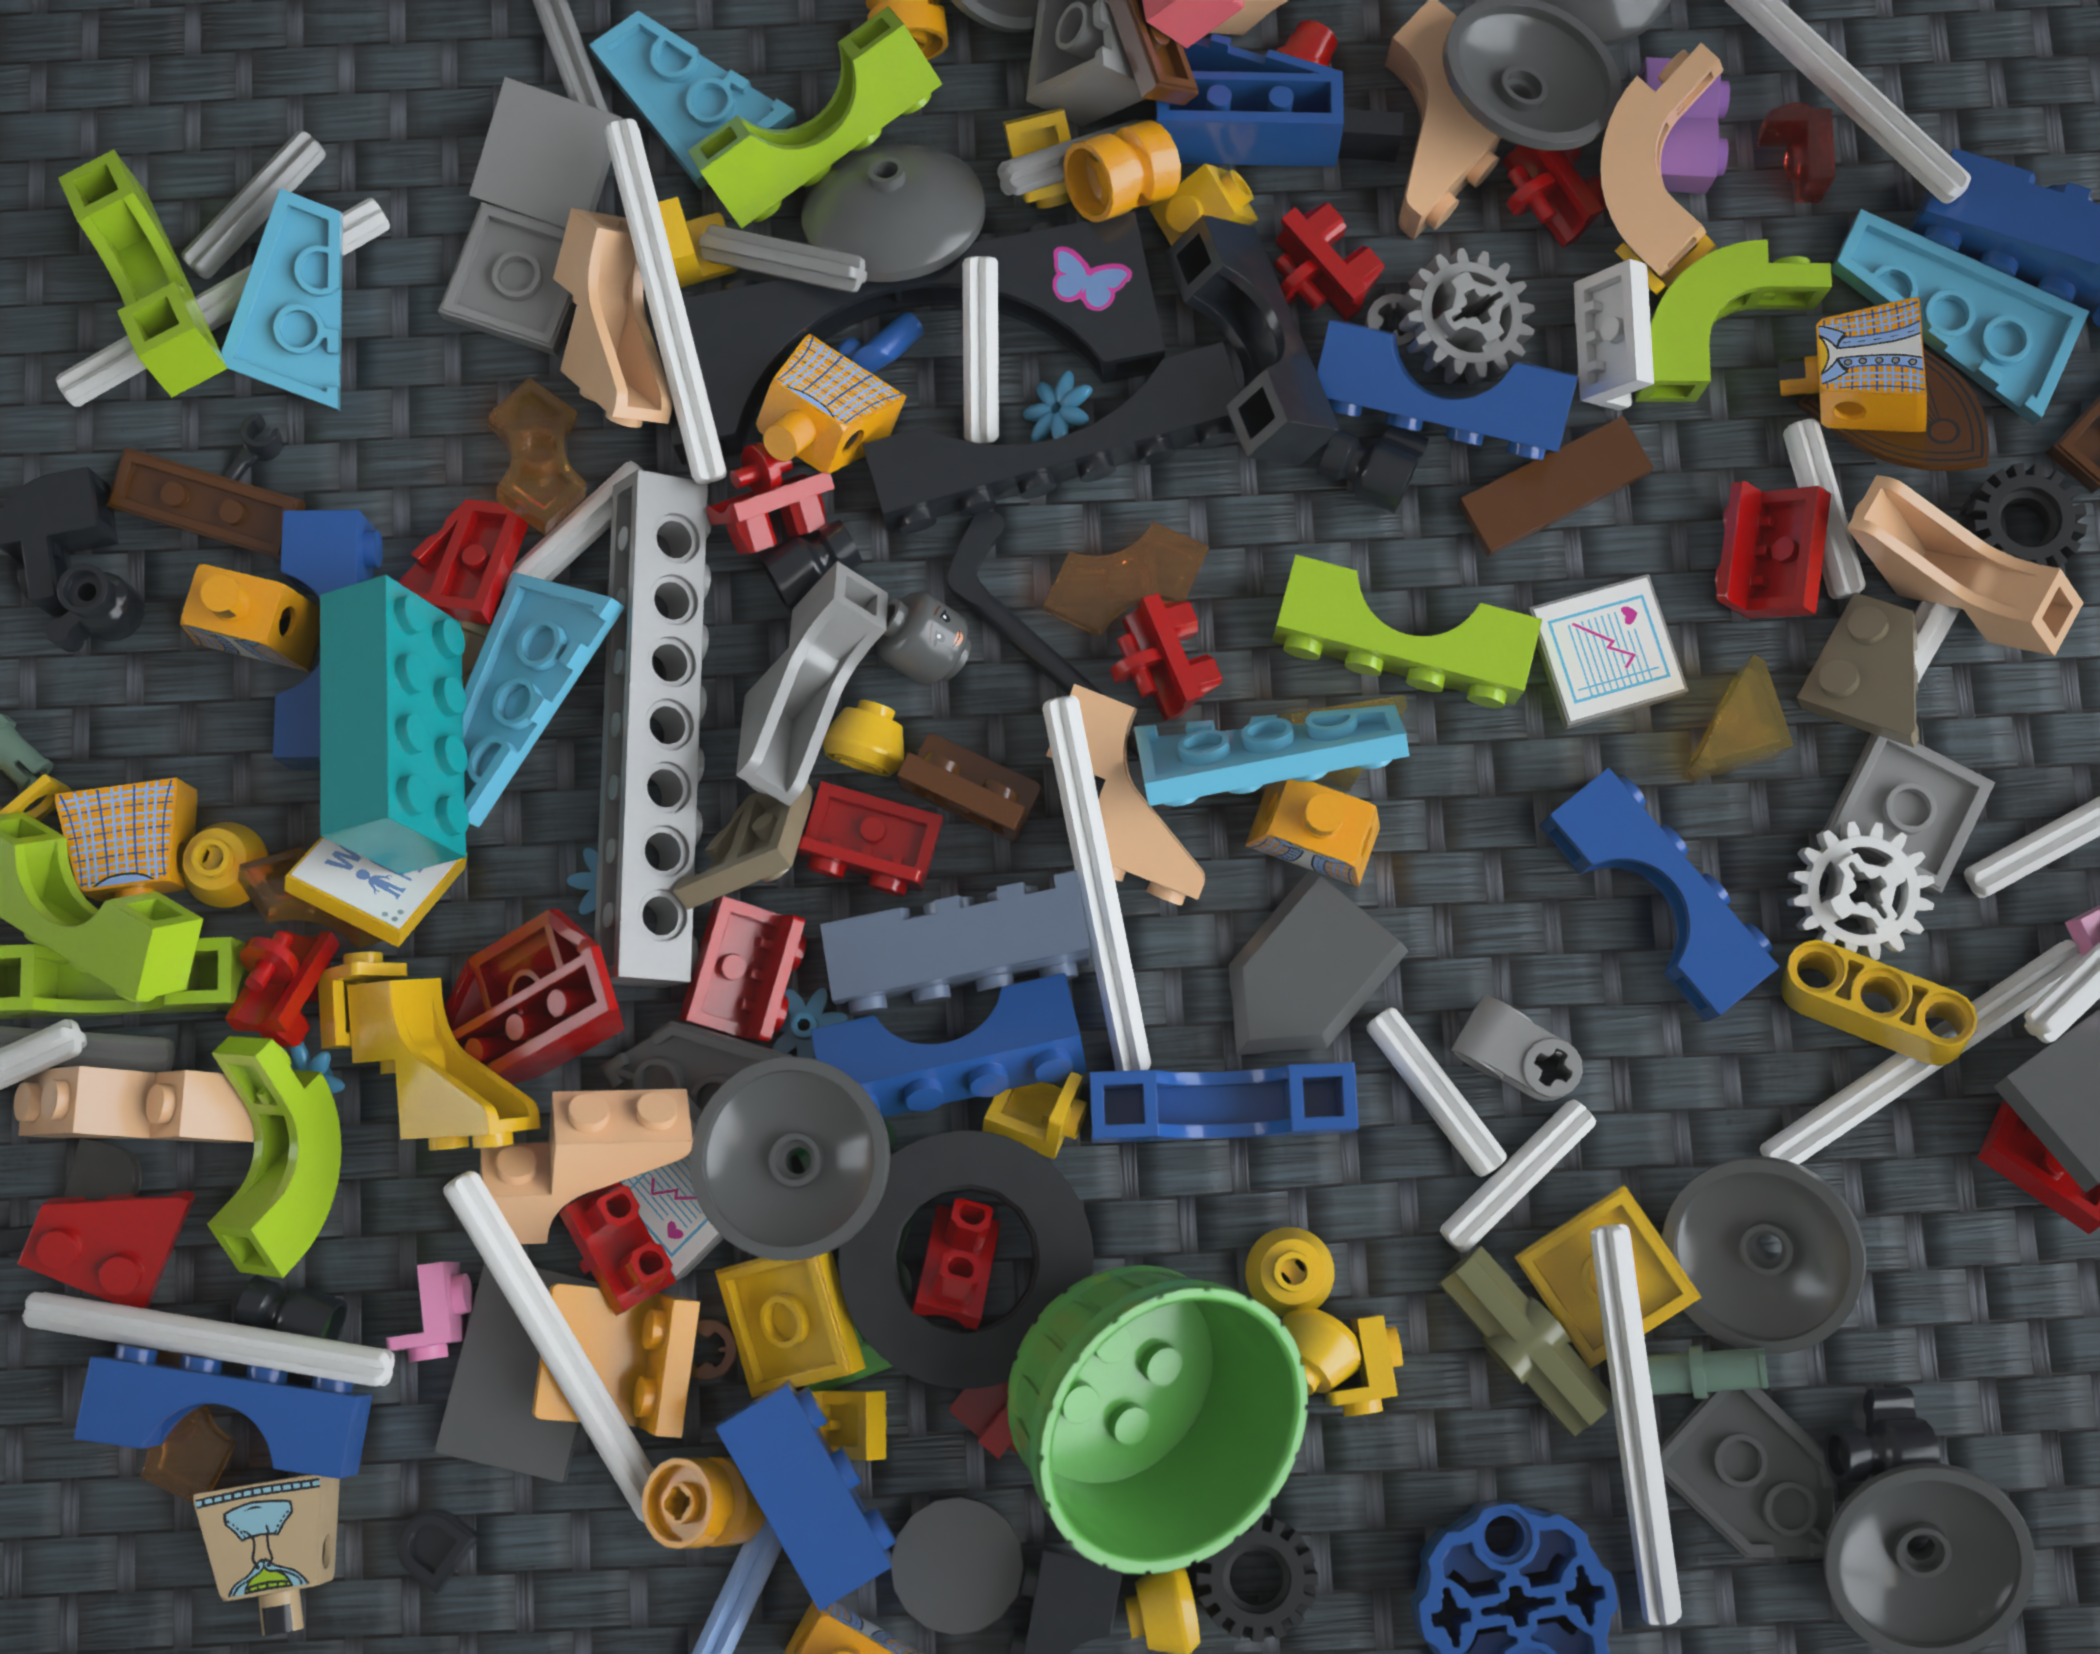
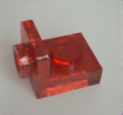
M1794 102L1769 110L1757 132L1758 146H1788L1785 155V176L1788 181H1794L1795 203H1820L1836 178L1832 108H1812L1807 103Z

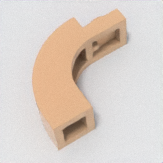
M1702 43L1691 54L1686 50H1682L1671 59L1658 77L1662 85L1656 92L1638 76L1634 78L1619 99L1610 117L1601 151V183L1610 217L1632 251L1662 280L1706 234L1703 225L1667 192L1661 175L1662 149L1670 130L1678 119L1723 72L1720 59Z

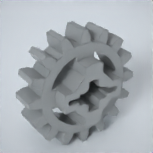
M1458 248L1448 261L1443 255H1436L1427 264L1426 269L1421 268L1408 282L1412 289L1400 299L1399 305L1411 313L1399 323V330L1414 332L1416 337L1406 349L1409 354L1418 353L1422 350L1427 354L1428 358L1423 366V370L1427 373L1438 364L1444 367L1445 382L1449 384L1457 379L1462 372L1465 373L1469 386H1476L1486 375L1492 380L1499 378L1509 369L1508 365L1512 366L1525 354V350L1521 345L1534 334L1532 327L1522 323L1535 311L1534 305L1520 303L1518 295L1527 285L1524 281L1510 284L1505 279L1511 267L1507 262L1500 265L1496 270L1488 267L1489 252L1482 251L1472 262H1469L1464 248ZM1432 307L1435 311L1434 320L1432 316ZM1477 313L1480 314L1478 317H1471ZM1456 317L1462 318L1458 321H1453Z

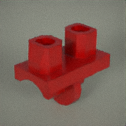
M1517 145L1502 161L1509 171L1507 176L1517 189L1506 203L1507 208L1513 216H1520L1532 210L1541 225H1547L1562 248L1577 242L1592 222L1607 207L1601 176L1592 175L1584 180L1581 178L1573 166L1581 156L1580 147L1568 150H1540Z
M1325 202L1304 215L1296 207L1281 218L1280 223L1284 228L1276 238L1275 244L1284 254L1273 265L1285 278L1280 287L1287 304L1289 305L1301 297L1314 311L1327 301L1345 322H1348L1360 313L1366 294L1381 278L1384 264L1369 247L1364 245L1344 260L1335 252L1331 245L1344 236L1347 226L1342 216L1329 202Z
M757 442L743 449L741 455L742 467L730 472V479L735 488L739 489L749 485L752 491L705 507L710 525L726 524L737 553L750 554L777 544L768 514L770 511L780 508L788 536L807 534L827 526L821 493L835 489L831 474L822 472L811 476L802 473L782 480L781 474L793 468L792 459L788 461L777 460L768 453L764 443Z
M1156 593L1143 597L1139 601L1140 607L1122 619L1127 634L1118 638L1117 643L1124 659L1115 663L1109 671L1116 683L1133 680L1141 698L1153 694L1162 718L1166 722L1181 717L1199 699L1217 688L1222 683L1223 677L1215 659L1209 654L1189 660L1186 657L1180 642L1191 639L1198 632V619L1190 601L1163 603L1160 594Z
M279 930L275 932L272 939L265 937L250 938L240 951V960L250 973L245 980L246 985L225 1016L233 1030L258 1031L263 1038L273 1039L280 1046L295 1047L300 1045L310 1029L308 1020L300 1010L306 1001H319L318 981L325 969L332 968L330 961L340 946L333 932L322 931L318 936L307 937L290 931Z
M621 1181L600 1188L572 1202L558 1212L584 1260L578 1263L584 1275L593 1274L616 1316L677 1282L670 1271L673 1266L663 1246L655 1244L638 1213L639 1203L630 1187L623 1186Z
M963 1198L955 1199L952 1208L937 1205L912 1313L922 1316H947L957 1320L965 1327L978 1329L982 1318L1001 1221L992 1219L993 1209L989 1205Z

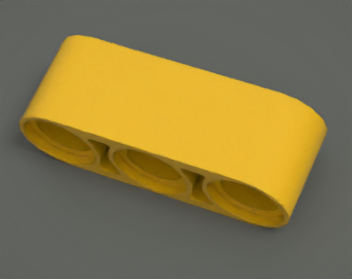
M1806 941L1797 946L1789 956L1781 980L1780 990L1784 1001L1799 1014L1926 1064L1945 1065L1959 1058L1977 1026L1978 1018L1975 1007L1967 997L1957 991L1826 941ZM1808 968L1817 969L1825 974L1830 985L1822 988L1810 987L1802 982L1798 972ZM1866 993L1881 994L1888 999L1893 1010L1886 1013L1874 1012L1865 1006L1861 996ZM1933 1017L1945 1019L1955 1028L1957 1036L1948 1039L1938 1037L1931 1033L1925 1020Z

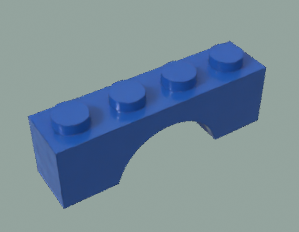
M1336 319L1329 320L1317 370V375L1333 412L1360 417L1363 407L1387 412L1384 423L1392 426L1421 431L1423 421L1448 426L1446 438L1482 446L1484 435L1509 441L1507 452L1539 460L1544 459L1546 449L1555 452L1559 451L1579 376L1517 361L1499 383L1483 393L1461 398L1442 396L1420 385L1407 371L1399 354L1396 333Z
M360 510L283 511L281 572L299 589L309 592L320 599V594L373 579V569L381 567L383 561L381 533L379 530H375V527ZM320 663L300 684L275 695L273 758L291 771L320 770Z
M1608 767L1551 813L1539 827L1579 874L1600 869L1624 870L1647 880L1661 893L1671 910L1675 925L1674 948L1663 973L1703 1021H1710L1721 1016L1780 967L1770 956L1773 953L1772 945L1757 927L1751 923L1744 925L1727 906L1730 903V897L1724 887L1710 874L1704 873L1701 875L1685 857L1688 849L1681 837L1668 825L1662 824L1659 826L1643 808L1646 800L1639 788L1626 776L1620 775L1617 777Z
M1065 973L1001 987L997 1004L986 1021L964 1037L946 1043L919 1044L903 1040L890 1033L875 1015L811 1029L815 1060L836 1067L857 1081L871 1096L882 1117L910 1111H930L941 1104L977 1096L992 1097L1005 1090L1030 1084L1059 1082L1066 1079L1070 1072L1077 1074L1087 1072L1080 1031Z
M1355 1062L1295 1064L1266 1069L1227 1072L1135 1070L1090 1072L1092 1144L1351 1134L1359 1129Z
M117 1344L115 1355L90 1357L74 1439L138 1449L163 1445L173 1428L190 1412L206 1404H221L238 1410L256 1424L268 1444L273 1469L337 1479L358 1475L373 1394L352 1391L354 1383L313 1376L312 1385L287 1381V1371L248 1365L246 1375L222 1372V1360L182 1354L180 1365L156 1362L157 1349Z

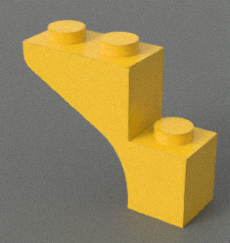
M441 978L392 980L347 985L352 1063L380 1061V1074L396 1073L400 1139L428 1138L429 1150H446L469 1147V1136H472L473 1148L513 1145V1132L541 1128L540 1114L536 1102L469 1055L459 1045L446 1017Z

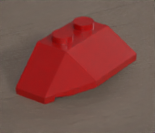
M548 909L468 958L445 1005V1013L450 1029L463 1050L512 1085L543 1076L625 1030L600 945L559 909Z

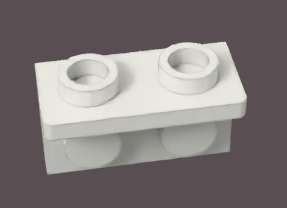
M1632 259L1574 282L1580 401L1618 411L1632 405L1631 392L1654 384L1647 264Z

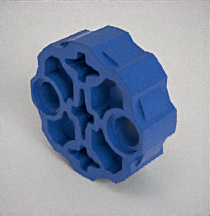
M1507 1499L1483 1501L1473 1504L1467 1514L1459 1517L1450 1525L1437 1527L1425 1543L1419 1554L1421 1568L1416 1590L1410 1597L1416 1632L1425 1639L1432 1654H1609L1607 1637L1611 1617L1618 1609L1613 1576L1611 1572L1603 1568L1596 1553L1588 1543V1535L1565 1517L1548 1509L1540 1511L1528 1506L1518 1505ZM1508 1516L1515 1526L1513 1544L1504 1551L1491 1552L1485 1542L1486 1527L1494 1518ZM1555 1554H1559L1550 1568L1548 1577L1529 1580L1527 1576L1523 1575L1546 1571ZM1452 1570H1455L1469 1583L1489 1580L1490 1586L1464 1590L1448 1578ZM1577 1575L1579 1579L1592 1585V1592L1582 1595L1583 1606L1580 1607L1565 1598V1591H1571L1576 1587L1575 1577ZM1509 1587H1513L1514 1590L1524 1596L1536 1598L1526 1600L1527 1603L1518 1605L1516 1618H1512L1502 1609L1491 1607L1499 1605L1498 1602H1504L1509 1599ZM1443 1591L1446 1592L1449 1601L1462 1608L1461 1614H1456L1451 1618L1452 1628H1449L1451 1637L1448 1636L1445 1627L1436 1620L1431 1619L1432 1613L1442 1610L1441 1599H1444ZM1561 1616L1576 1628L1572 1634H1569L1555 1621L1537 1624V1619ZM1495 1626L1501 1629L1496 1631L1478 1633L1474 1643L1469 1648V1646L1473 1642L1477 1629Z

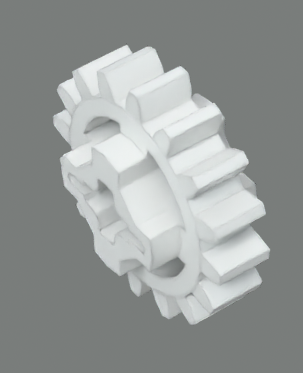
M1855 821L1841 824L1840 840L1830 830L1821 831L1816 834L1821 850L1817 851L1808 847L1800 849L1797 854L1808 866L1805 871L1788 873L1787 878L1795 884L1802 885L1801 894L1787 899L1788 906L1804 907L1807 914L1796 924L1798 930L1803 931L1816 928L1819 934L1815 940L1826 941L1832 944L1837 942L1838 946L1855 953L1858 946H1860L1862 955L1874 960L1880 959L1881 943L1891 952H1901L1904 950L1905 946L1900 933L1903 931L1912 935L1921 934L1924 928L1913 917L1916 911L1933 910L1934 903L1920 897V888L1928 887L1935 883L1934 876H1918L1914 868L1926 857L1924 853L1920 851L1905 854L1902 848L1905 845L1907 835L1903 832L1895 833L1886 840L1882 839L1883 823L1878 822L1869 823L1863 832V836L1860 835ZM1851 848L1873 851L1886 860L1876 865L1864 863L1859 854H1854ZM1825 870L1829 875V881L1825 896L1820 898V880ZM1867 880L1871 889L1867 890L1864 894L1866 902L1853 903L1849 894L1857 888L1855 881ZM1900 885V903L1895 912L1892 903L1896 886ZM1846 917L1857 919L1862 928H1867L1869 934L1859 935L1847 932L1834 924V922Z

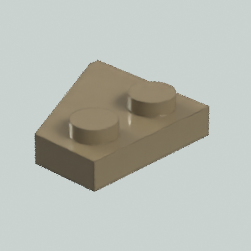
M1854 593L1797 696L1801 708L1915 748L1919 740V729L1916 724L1918 671L1915 665L1917 621L1914 612L1872 597Z
M808 782L801 795L790 807L769 794L760 792L753 793L745 799L732 815L730 823L705 848V852L713 861L708 869L695 876L682 877L675 885L674 893L687 910L759 880L763 882L773 881L784 875L792 867L815 793Z

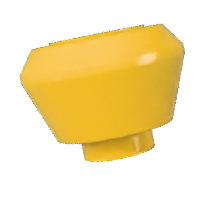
M859 700L857 708L845 707L828 727L822 742L823 750L828 758L840 764L866 773L889 777L900 770L904 762L903 727L893 721L895 715L893 709L873 701Z
M233 822L216 823L202 829L190 840L183 854L182 872L185 885L196 899L212 907L232 908L246 903L261 890L268 876L269 855L263 840L250 828Z
M1295 1227L1278 1228L1263 1235L1251 1248L1245 1266L1246 1283L1254 1300L1267 1307L1274 1315L1284 1317L1288 1312L1301 1308H1319L1329 1296L1335 1277L1333 1259L1325 1244L1311 1232ZM1296 1260H1299L1304 1265V1271H1301L1296 1265ZM1281 1273L1286 1275L1290 1283H1286L1283 1280Z
M1307 1307L1288 1312L1282 1318L1281 1324L1285 1325L1295 1340L1302 1357L1299 1361L1304 1364L1308 1395H1312L1314 1392L1328 1393L1358 1372L1362 1366L1361 1348L1358 1339L1338 1319L1321 1310Z
M1186 1568L1154 1574L1149 1572L1135 1581L1137 1595L1124 1597L1132 1639L1145 1636L1148 1650L1171 1654H1191L1200 1644V1631L1193 1592Z

